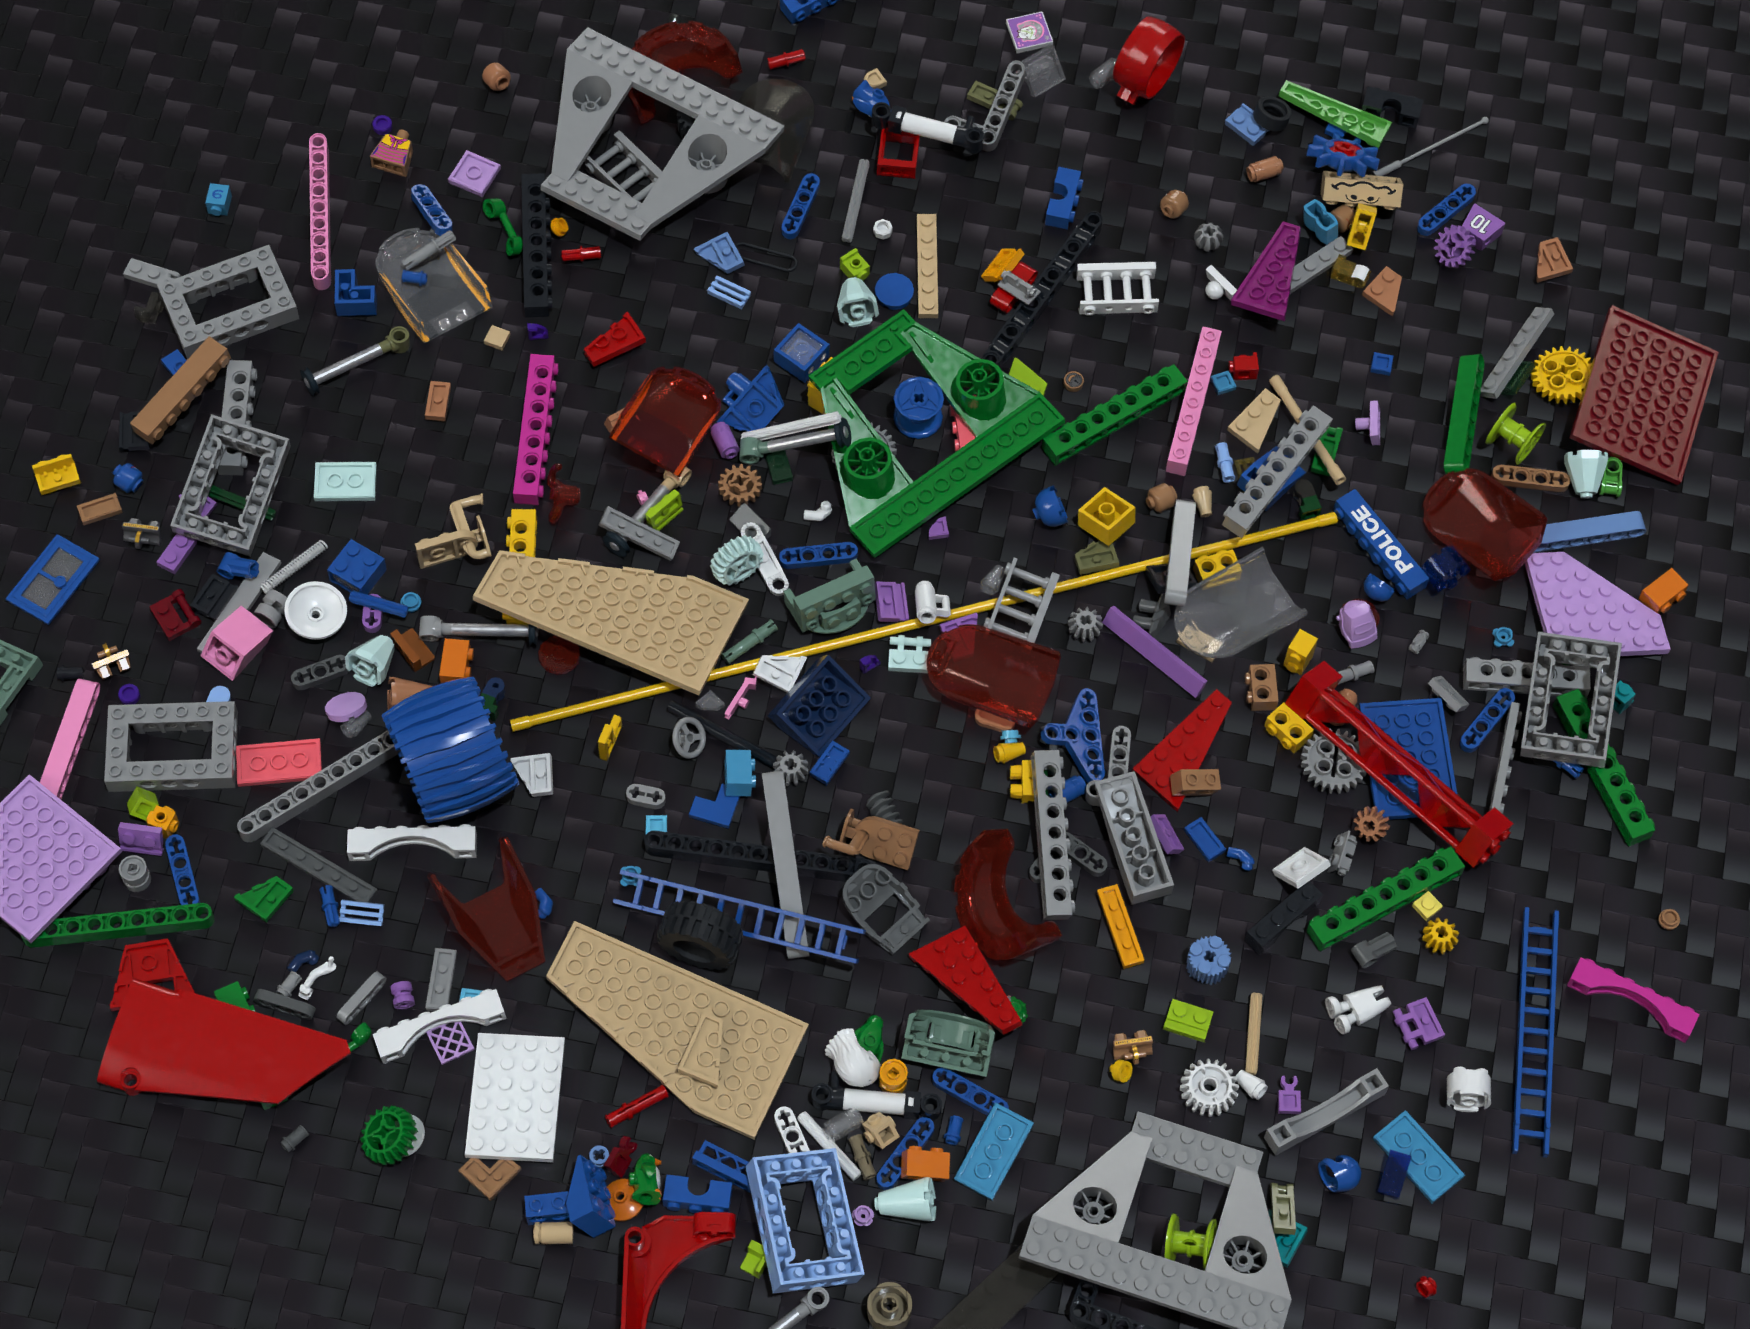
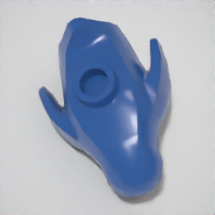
M864 80L855 89L852 96L856 108L869 117H872V108L876 103L884 102L889 105L884 92L881 89L872 88L867 80Z

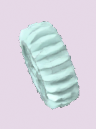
M744 535L741 538L737 536L735 540L730 539L727 544L724 543L722 548H718V552L713 554L714 558L711 559L712 564L710 567L715 578L722 582L723 585H732L733 583L736 585L739 581L743 582L745 578L750 577L752 573L756 572V568L760 567L759 563L763 561L764 553L760 544L751 536L747 537Z

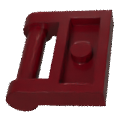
M182 589L175 590L170 596L149 606L169 641L201 624L200 618L195 616L186 601ZM178 602L188 618L187 622H182L173 604Z

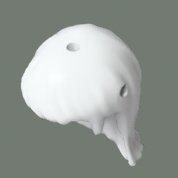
M852 1028L837 1031L834 1038L829 1040V1044L826 1045L825 1055L834 1060L835 1070L843 1081L851 1086L864 1087L873 1084L877 1080L880 1072V1062L870 1050L866 1051L860 1046Z

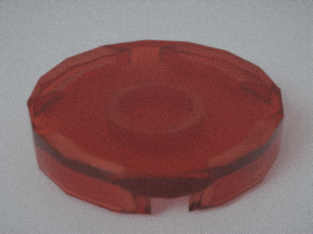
M556 635L549 637L548 640L543 642L538 651L542 667L549 673L556 675L572 671L578 665L580 659L578 645Z

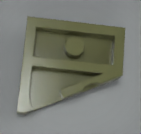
M1100 540L1096 543L1093 541L1086 549L1077 552L1074 558L1080 575L1119 567V560L1113 543L1108 546Z

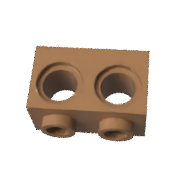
M1275 664L1250 665L1249 671L1245 673V684L1249 685L1247 703H1251V711L1277 709L1279 701ZM1261 676L1264 680H1258L1256 677ZM1258 695H1264L1266 699H1261Z
M1181 769L1170 775L1172 796L1212 795L1221 790L1219 769Z

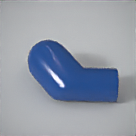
M1228 847L1227 857L1240 859L1242 861V869L1250 871L1253 869V864H1255L1254 858L1246 850Z
M538 888L533 894L540 902L536 914L539 918L545 919L552 912L553 901L542 888Z

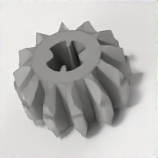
M1088 606L1085 608V611L1078 608L1077 613L1072 612L1071 619L1068 620L1070 634H1074L1075 639L1081 637L1082 642L1086 638L1092 642L1094 636L1098 637L1100 635V630L1103 627L1101 615H1096V609L1090 612Z
M794 750L790 755L785 751L783 753L784 757L778 755L777 762L773 763L774 771L783 770L787 787L790 785V782L797 786L798 780L804 781V775L808 774V762L803 760L802 753L796 756Z

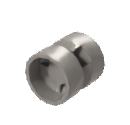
M270 589L263 598V603L258 605L253 615L268 627L276 628L282 619L281 615L285 614L284 609L287 597L276 590Z
M131 855L121 861L119 873L125 887L132 892L145 890L151 883V875L143 858Z

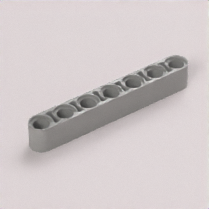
M1179 499L1175 501L1164 604L1185 607L1196 502Z

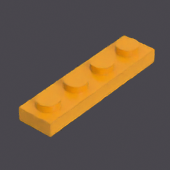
M1118 884L1098 889L1097 895L1123 968L1143 964L1145 960Z

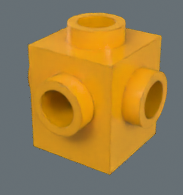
M156 805L155 809L149 812L146 819L148 826L162 828L163 838L165 839L173 835L179 826L176 812L168 806L160 807Z

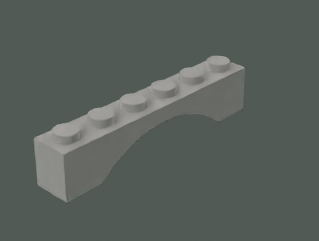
M1376 1068L1358 1078L1344 1090L1320 1105L1268 1128L1264 1139L1276 1156L1384 1096L1389 1085Z

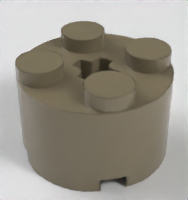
M885 1282L879 1284L870 1293L867 1301V1316L874 1329H904L907 1326L912 1313L910 1294L898 1283ZM887 1305H891L892 1310H888Z

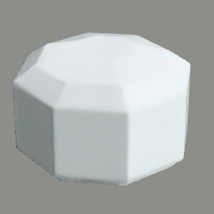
M884 219L876 221L873 227L876 238L883 240L889 238L893 231L890 221Z

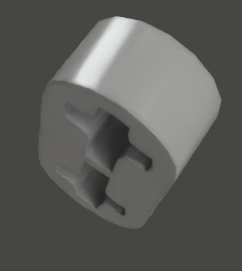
M632 784L626 790L627 800L632 805L660 809L666 803L665 793L659 788ZM635 791H639V795H637L636 798H633L632 794H634ZM659 795L657 802H653V798Z

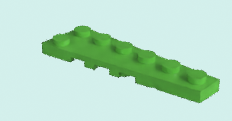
M1287 80L1279 92V97L1362 139L1369 146L1379 148L1392 124L1391 121Z

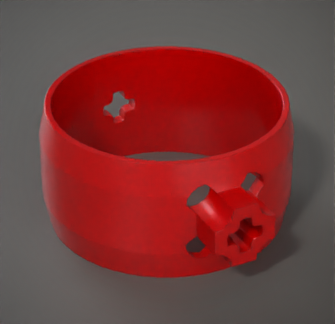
M1152 16L1144 18L1129 35L1116 60L1113 79L1121 86L1117 96L1135 105L1139 97L1145 99L1154 97L1173 73L1184 48L1185 36L1178 29L1161 19Z

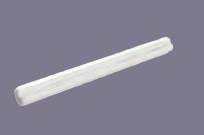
M832 412L747 431L741 434L740 439L754 437L762 441L834 425L841 422L842 416L838 412Z

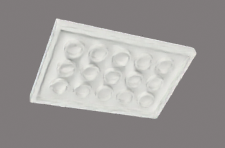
M478 1033L465 1158L553 1162L565 1037Z

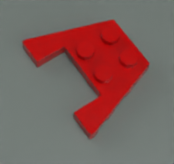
M168 938L125 945L110 1009L111 1011L120 1010L128 987L134 978L152 984L173 980L175 991L183 989L195 993Z

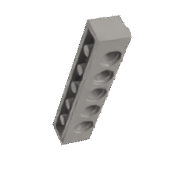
M229 360L221 417L252 427V424L249 421V417L253 415L254 409L251 399L255 398L253 381L257 380V369H254L252 361ZM226 446L218 467L219 475H243L244 468H247L248 457L245 456L246 452Z
M1478 657L1466 658L1463 666V690L1498 692L1500 689L1508 688L1514 693L1529 694L1534 662L1525 663L1520 660L1502 661L1500 659L1482 660ZM1555 663L1550 696H1560L1579 689L1581 694L1587 698L1591 689L1590 667L1568 666ZM1481 672H1487L1489 675L1486 676ZM1502 673H1507L1510 677H1505ZM1523 674L1528 675L1530 678H1525ZM1564 677L1570 678L1571 681L1565 680Z

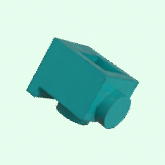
M1621 680L1616 684L1615 698L1621 704L1614 700L1613 709L1619 714L1634 702L1636 695L1633 689Z

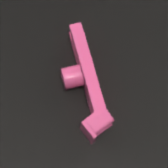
M745 677L744 683L725 711L724 718L729 720L738 706L744 709L748 706L749 700L745 699L744 696L749 689L756 690L757 677Z

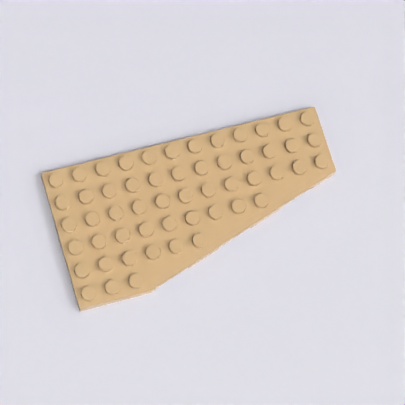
M576 921L571 926L546 975V979L695 1114L755 1140L809 1027L808 1023ZM703 1012L723 1019L718 1088L677 1072Z

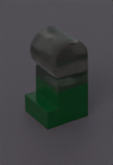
M1306 479L1298 480L1295 483L1293 497L1300 505L1298 512L1300 521L1319 516L1322 507L1312 484Z

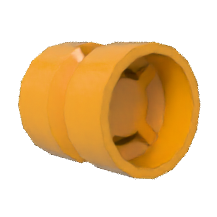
M889 1059L882 1064L879 1072V1086L883 1092L902 1093L905 1090L908 1076L906 1065L897 1059Z

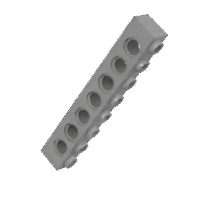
M1314 405L1309 411L1305 410L1302 413L1298 425L1293 424L1288 432L1290 434L1288 438H1282L1277 446L1279 448L1277 452H1271L1266 460L1268 461L1266 466L1262 464L1256 472L1257 477L1255 480L1251 478L1246 484L1245 489L1247 490L1244 494L1240 492L1234 500L1236 504L1233 508L1229 506L1224 512L1223 516L1225 519L1222 525L1240 538L1244 537L1329 428L1333 418Z
M1040 750L1032 753L1031 767L1043 920L1069 919L1072 913L1075 912V902L1071 900L1073 880L1069 879L1072 863L1071 859H1068L1067 851L1070 850V840L1066 838L1068 818L1064 817L1067 801L1066 797H1063L1062 792L1065 789V778L1061 777L1063 757H1060L1059 750ZM1044 770H1050L1053 773V777H1047L1044 774ZM1046 790H1051V791H1053L1054 794H1055V797H1054V798L1048 797V796L1046 795V792H1045V791H1046ZM1047 811H1054L1057 817H1049ZM1049 831H1055L1058 834V838H1051ZM1050 852H1057L1060 859L1052 858ZM1052 872H1058L1061 875V880L1054 879ZM1055 892H1058L1063 896L1062 901H1058L1054 898Z

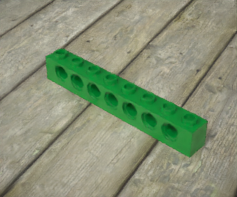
M1175 364L1170 367H1164L1154 376L1146 377L1140 384L1130 386L1126 392L1114 395L1108 402L1098 404L1089 413H1083L1073 422H1067L1059 430L1051 432L1043 438L1042 449L1056 466L1186 392L1188 381Z
M1576 689L1557 696L1553 703V708L1569 737L1579 736V738L1587 739L1588 733L1583 732L1582 729H1589L1591 711L1585 695H1582L1580 690ZM1573 712H1578L1581 716H1576ZM1608 744L1605 765L1609 769L1586 765L1585 767L1629 847L1650 839L1655 831V824L1651 818H1648L1644 803L1635 794L1634 785L1628 781L1625 768L1616 759L1614 748ZM1611 782H1616L1619 786H1613ZM1620 800H1626L1628 804H1623ZM1630 817L1636 818L1638 822H1633Z
M1451 846L1447 849L1440 848L1432 857L1420 859L1414 867L1410 869L1406 867L1397 876L1385 878L1381 881V885L1375 888L1373 886L1367 888L1359 897L1352 896L1345 901L1344 905L1332 907L1324 916L1320 917L1318 915L1309 921L1307 933L1321 952L1420 898L1427 891L1431 892L1462 875L1465 865ZM1433 866L1441 867L1442 871L1435 870ZM1416 875L1424 877L1425 880H1418ZM1398 885H1404L1407 890H1401ZM1380 895H1387L1389 899L1384 900ZM1368 904L1372 909H1365L1362 905ZM1345 914H1351L1354 919L1346 918ZM1327 924H1334L1336 929H1330Z

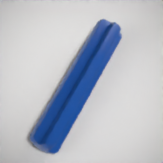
M353 590L349 595V601L397 616L406 617L409 610L407 605Z

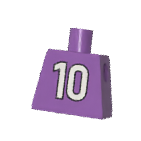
M1474 204L1462 226L1465 227L1464 229L1471 231L1469 235L1475 237L1471 241L1476 244L1474 247L1478 250H1483L1502 234L1505 222L1477 204Z

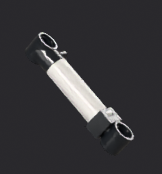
M884 102L876 103L872 108V124L878 129L888 127L889 132L900 135L902 131L961 146L967 152L974 154L980 152L983 148L984 132L981 128L973 127L975 121L973 116H968L965 126L960 127L907 113V108L893 105L891 111L890 106Z
M836 1070L831 1072L830 1086L825 1083H819L813 1087L811 1092L812 1105L820 1111L839 1109L871 1113L881 1112L882 1114L903 1115L904 1119L914 1120L919 1119L920 1113L922 1117H927L934 1121L939 1118L942 1110V1100L933 1093L926 1094L921 1099V1092L906 1091V1094L839 1088L840 1076ZM819 1094H826L828 1098L819 1100L817 1096ZM928 1104H934L936 1106V1109L928 1110L925 1106Z

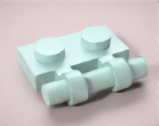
M905 635L890 637V645H898V649H889L888 671L929 673L931 651H922V647H931V639H924L923 636L907 638ZM904 646H916V650H904Z

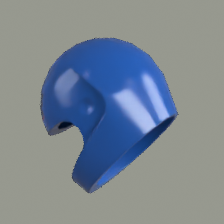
M1338 1155L1335 1161L1325 1158L1318 1164L1319 1175L1326 1187L1332 1192L1352 1190L1361 1180L1362 1172L1360 1165L1352 1157ZM1326 1165L1332 1170L1335 1177L1328 1175Z

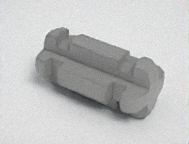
M1419 630V633L1409 646V651L1418 654V651L1422 649L1428 639L1429 633Z

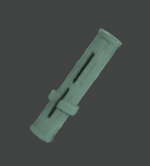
M770 619L760 628L753 629L750 635L721 654L723 660L726 659L725 663L727 665L731 664V662L758 643H763L766 637L778 630L776 624L773 625L774 622Z

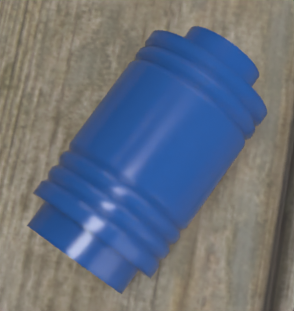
M1074 775L1065 780V789L1062 792L1063 797H1066L1067 803L1085 793L1087 786L1081 776ZM1049 790L1048 797L1054 798V792Z

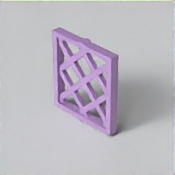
M455 1022L453 1029L446 1027L447 1024H444L426 1032L442 1065L474 1050L461 1022ZM458 1024L462 1031L456 1030ZM441 1028L439 1035L432 1033V1031ZM444 1029L451 1031L449 1038L442 1036ZM454 1033L461 1034L459 1041L452 1039ZM464 1036H465V1038H466L468 1044L462 1042ZM432 1037L438 1038L436 1044L434 1043ZM441 1039L448 1041L445 1048L438 1046ZM451 1042L458 1044L456 1051L448 1049ZM460 1046L468 1047L467 1050L461 1053L458 1052ZM438 1049L444 1051L442 1057H441V1055H440ZM447 1052L454 1054V1056L444 1059Z

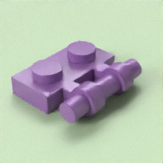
M1427 997L1407 1004V1014L1403 1015L1400 1008L1393 1011L1396 1018L1394 1021L1397 1027L1400 1026L1404 1035L1403 1040L1409 1045L1411 1050L1419 1047L1416 1042L1418 1038L1422 1039L1424 1045L1444 1038L1445 1034ZM1413 1021L1417 1030L1411 1031L1408 1022Z

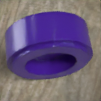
M380 115L373 120L372 124L375 133L385 135L391 132L392 121L388 116Z
M126 684L119 689L118 696L124 705L136 704L140 699V692L137 686Z

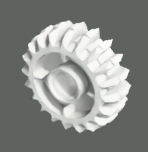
M1209 1058L1206 1059L1205 1064L1198 1060L1197 1066L1192 1063L1190 1070L1186 1069L1184 1071L1185 1076L1181 1077L1180 1082L1182 1085H1180V1091L1184 1092L1181 1098L1188 1099L1185 1105H1193V1112L1199 1109L1201 1116L1204 1115V1112H1208V1116L1212 1117L1213 1111L1219 1116L1221 1115V1109L1227 1112L1229 1106H1233L1235 1103L1233 1099L1238 1097L1236 1091L1239 1089V1085L1235 1084L1237 1076H1231L1233 1073L1232 1069L1225 1070L1226 1063L1219 1066L1218 1059L1215 1060L1214 1064H1211ZM1204 1085H1212L1215 1090L1208 1091L1204 1088Z

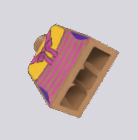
M401 129L396 136L385 134L370 155L372 167L406 177L413 154L412 142L408 140L409 133Z

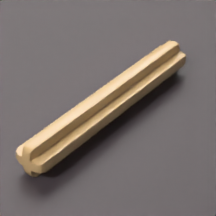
M1252 993L1250 996L1245 1072L1256 1075L1258 1070L1262 1011L1261 993Z

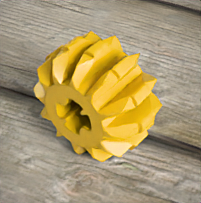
M1439 917L1436 918L1435 922L1430 920L1427 924L1428 927L1423 929L1422 941L1427 942L1426 948L1433 947V954L1440 950L1443 955L1446 950L1452 951L1453 945L1458 943L1456 937H1458L1459 932L1454 930L1455 923L1447 924L1448 919H1445L1444 922H1441Z

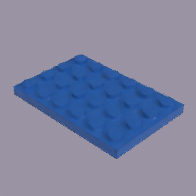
M1442 698L1359 704V710L1457 794ZM1382 774L1420 807L1418 782L1412 776ZM1369 775L1373 804L1377 806L1378 812L1385 810L1382 815L1383 817H1389V820L1418 818Z

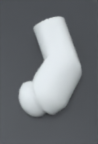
M823 501L821 507L816 511L805 510L804 520H824L832 512L831 503Z

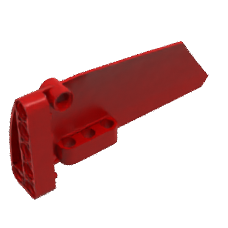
M134 978L128 987L112 1028L99 1069L97 1082L124 1090L130 1096L138 1095L141 1092H158L279 1104L316 1076L350 1055L351 1051L345 1039L183 989L174 991ZM130 1080H137L133 1086H127Z

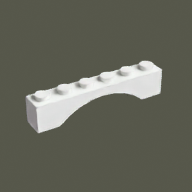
M463 824L459 827H450L449 825L429 827L421 825L417 828H408L406 826L386 828L378 826L374 829H365L364 827L348 829L347 855L349 861H370L390 848L408 844H423L436 847L449 853L454 858H477L476 827L468 824Z
M487 989L478 996L462 998L459 1003L443 1005L439 1007V1010L431 1013H421L418 1015V1018L402 1020L396 1026L390 1028H380L377 1030V1033L373 1034L380 1058L383 1064L404 1057L418 1038L440 1025L452 1022H472L488 1026L507 1018L497 990Z

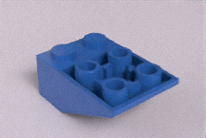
M1276 446L1241 474L1237 486L1245 492L1247 490L1245 486L1251 478L1255 480L1257 470L1262 464L1266 466L1268 456L1272 451L1277 452L1279 448ZM1298 466L1265 511L1272 507L1306 474L1300 466Z
M578 1155L566 1205L570 1222L594 1238L616 1227L614 1221L615 1212L610 1204L611 1194L606 1186L605 1180L607 1176L605 1171L593 1164L591 1160Z

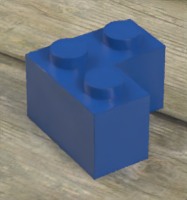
M355 269L335 270L334 304L337 316L377 315L375 285L358 286Z

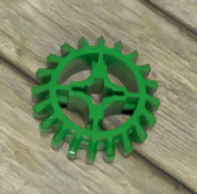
M391 1105L390 1108L383 1106L382 1111L376 1109V1115H369L370 1121L364 1122L366 1128L360 1130L364 1135L360 1138L363 1143L361 1148H363L366 1156L372 1159V1161L382 1165H387L388 1163L394 1165L396 1160L402 1161L403 1155L409 1156L407 1152L409 1148H414L412 1142L417 1140L414 1136L418 1132L417 1128H415L417 1123L413 1120L412 1115L403 1108ZM395 1121H399L400 1127L395 1125ZM381 1143L383 1145V1150L379 1149L378 1144Z

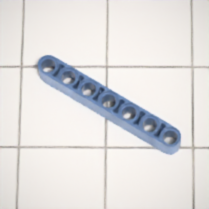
M1632 511L1519 528L1509 531L1506 535L1511 553L1513 555H1522L1639 537L1646 533V527L1641 512Z

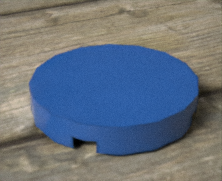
M886 274L876 283L875 297L883 307H888L891 310L902 309L908 306L913 299V284L909 278L902 274Z

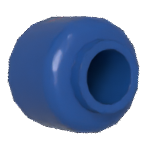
M126 463L123 466L119 464L112 473L114 475L113 483L125 493H135L144 482L142 472L130 463Z

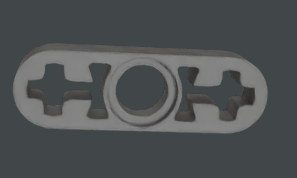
M378 971L374 972L339 1010L336 1018L345 1025L349 1024L384 986L386 977Z

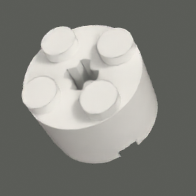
M1455 1067L1453 1072L1447 1076V1105L1450 1107V1104H1452L1455 1110L1461 1112H1477L1478 1107L1484 1106V1109H1487L1491 1105V1078L1488 1075V1070L1483 1068L1472 1070L1464 1067Z

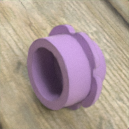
M858 1206L852 1213L854 1223L858 1226H869L873 1222L874 1212L868 1206Z

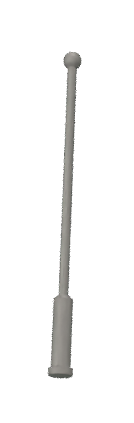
M1483 117L1481 121L1401 161L1397 160L1377 171L1371 172V175L1384 176L1419 155L1481 124H1487L1489 119Z

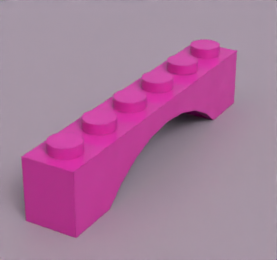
M1580 957L1567 984L1568 987L1584 995L1613 994L1633 1000L1655 1017L1665 1034L1684 1043L1688 1040L1700 1015L1694 1009L1688 1006H1681L1675 1003L1672 998L1656 994L1653 989L1642 987L1636 984L1634 980L1627 977L1623 978L1612 969L1602 968L1596 965L1593 960Z

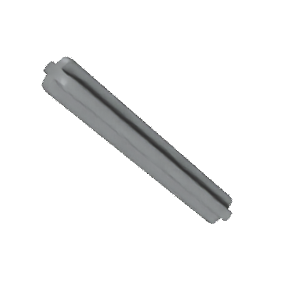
M867 159L859 160L842 234L843 242L850 243L853 239L869 169V160Z

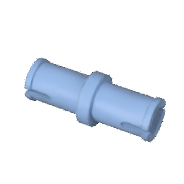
M1225 442L1218 443L1215 446L1218 457L1217 465L1221 469L1222 480L1225 483L1233 482L1235 480L1232 468L1233 459L1229 455L1228 445Z

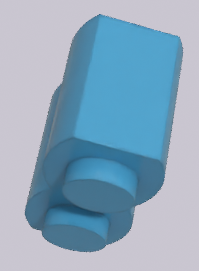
M1316 199L1304 205L1303 220L1306 227L1314 231L1316 237L1324 244H1329L1337 239L1338 221L1335 216L1326 212L1325 206Z

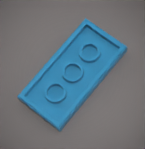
M995 1102L954 1180L993 1201L1028 1137L1034 1122Z
M1406 1110L1373 1136V1140L1432 1204L1465 1176Z

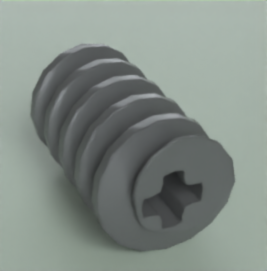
M889 791L876 793L867 800L866 807L870 810L871 816L903 824L902 819H897L900 813L893 812L896 810V805H890L893 799L886 798L890 794Z

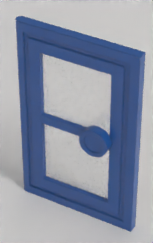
M56 534L5 600L49 625L97 565L100 558Z

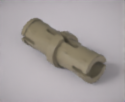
M858 1134L850 1137L848 1140L855 1155L854 1161L858 1163L863 1180L874 1178L877 1174L871 1163V1154L865 1147L862 1135Z

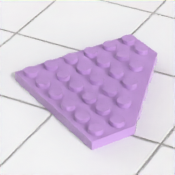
M1565 552L1526 553L1523 560L1543 632L1622 643L1620 656L1668 654L1671 649L1661 615Z
M30 774L0 802V918L27 941L32 943L112 863L122 850Z

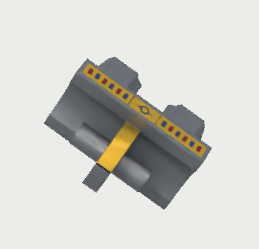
M131 518L128 523L123 522V540L135 542L136 549H141L143 544L160 546L161 535L158 521H151L148 525H143L139 519Z

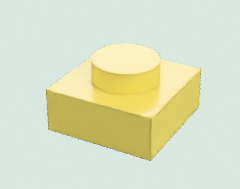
M1427 891L1412 904V907L1427 921L1439 912L1443 905Z

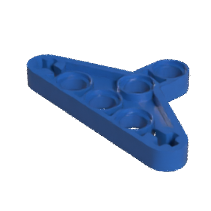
M1085 688L1077 695L1065 724H1047L1041 731V738L1050 745H1065L1082 776L1089 783L1092 780H1102L1105 776L1097 696L1093 690ZM1083 696H1086V698L1090 699V701L1087 703V700L1083 698ZM1084 713L1090 714L1093 718V721H1086L1084 718ZM1049 729L1053 730L1056 738H1050L1046 731ZM1066 731H1072L1075 734V739L1068 738ZM1086 732H1091L1095 736V740L1087 739ZM1088 751H1093L1097 755V759L1089 758Z

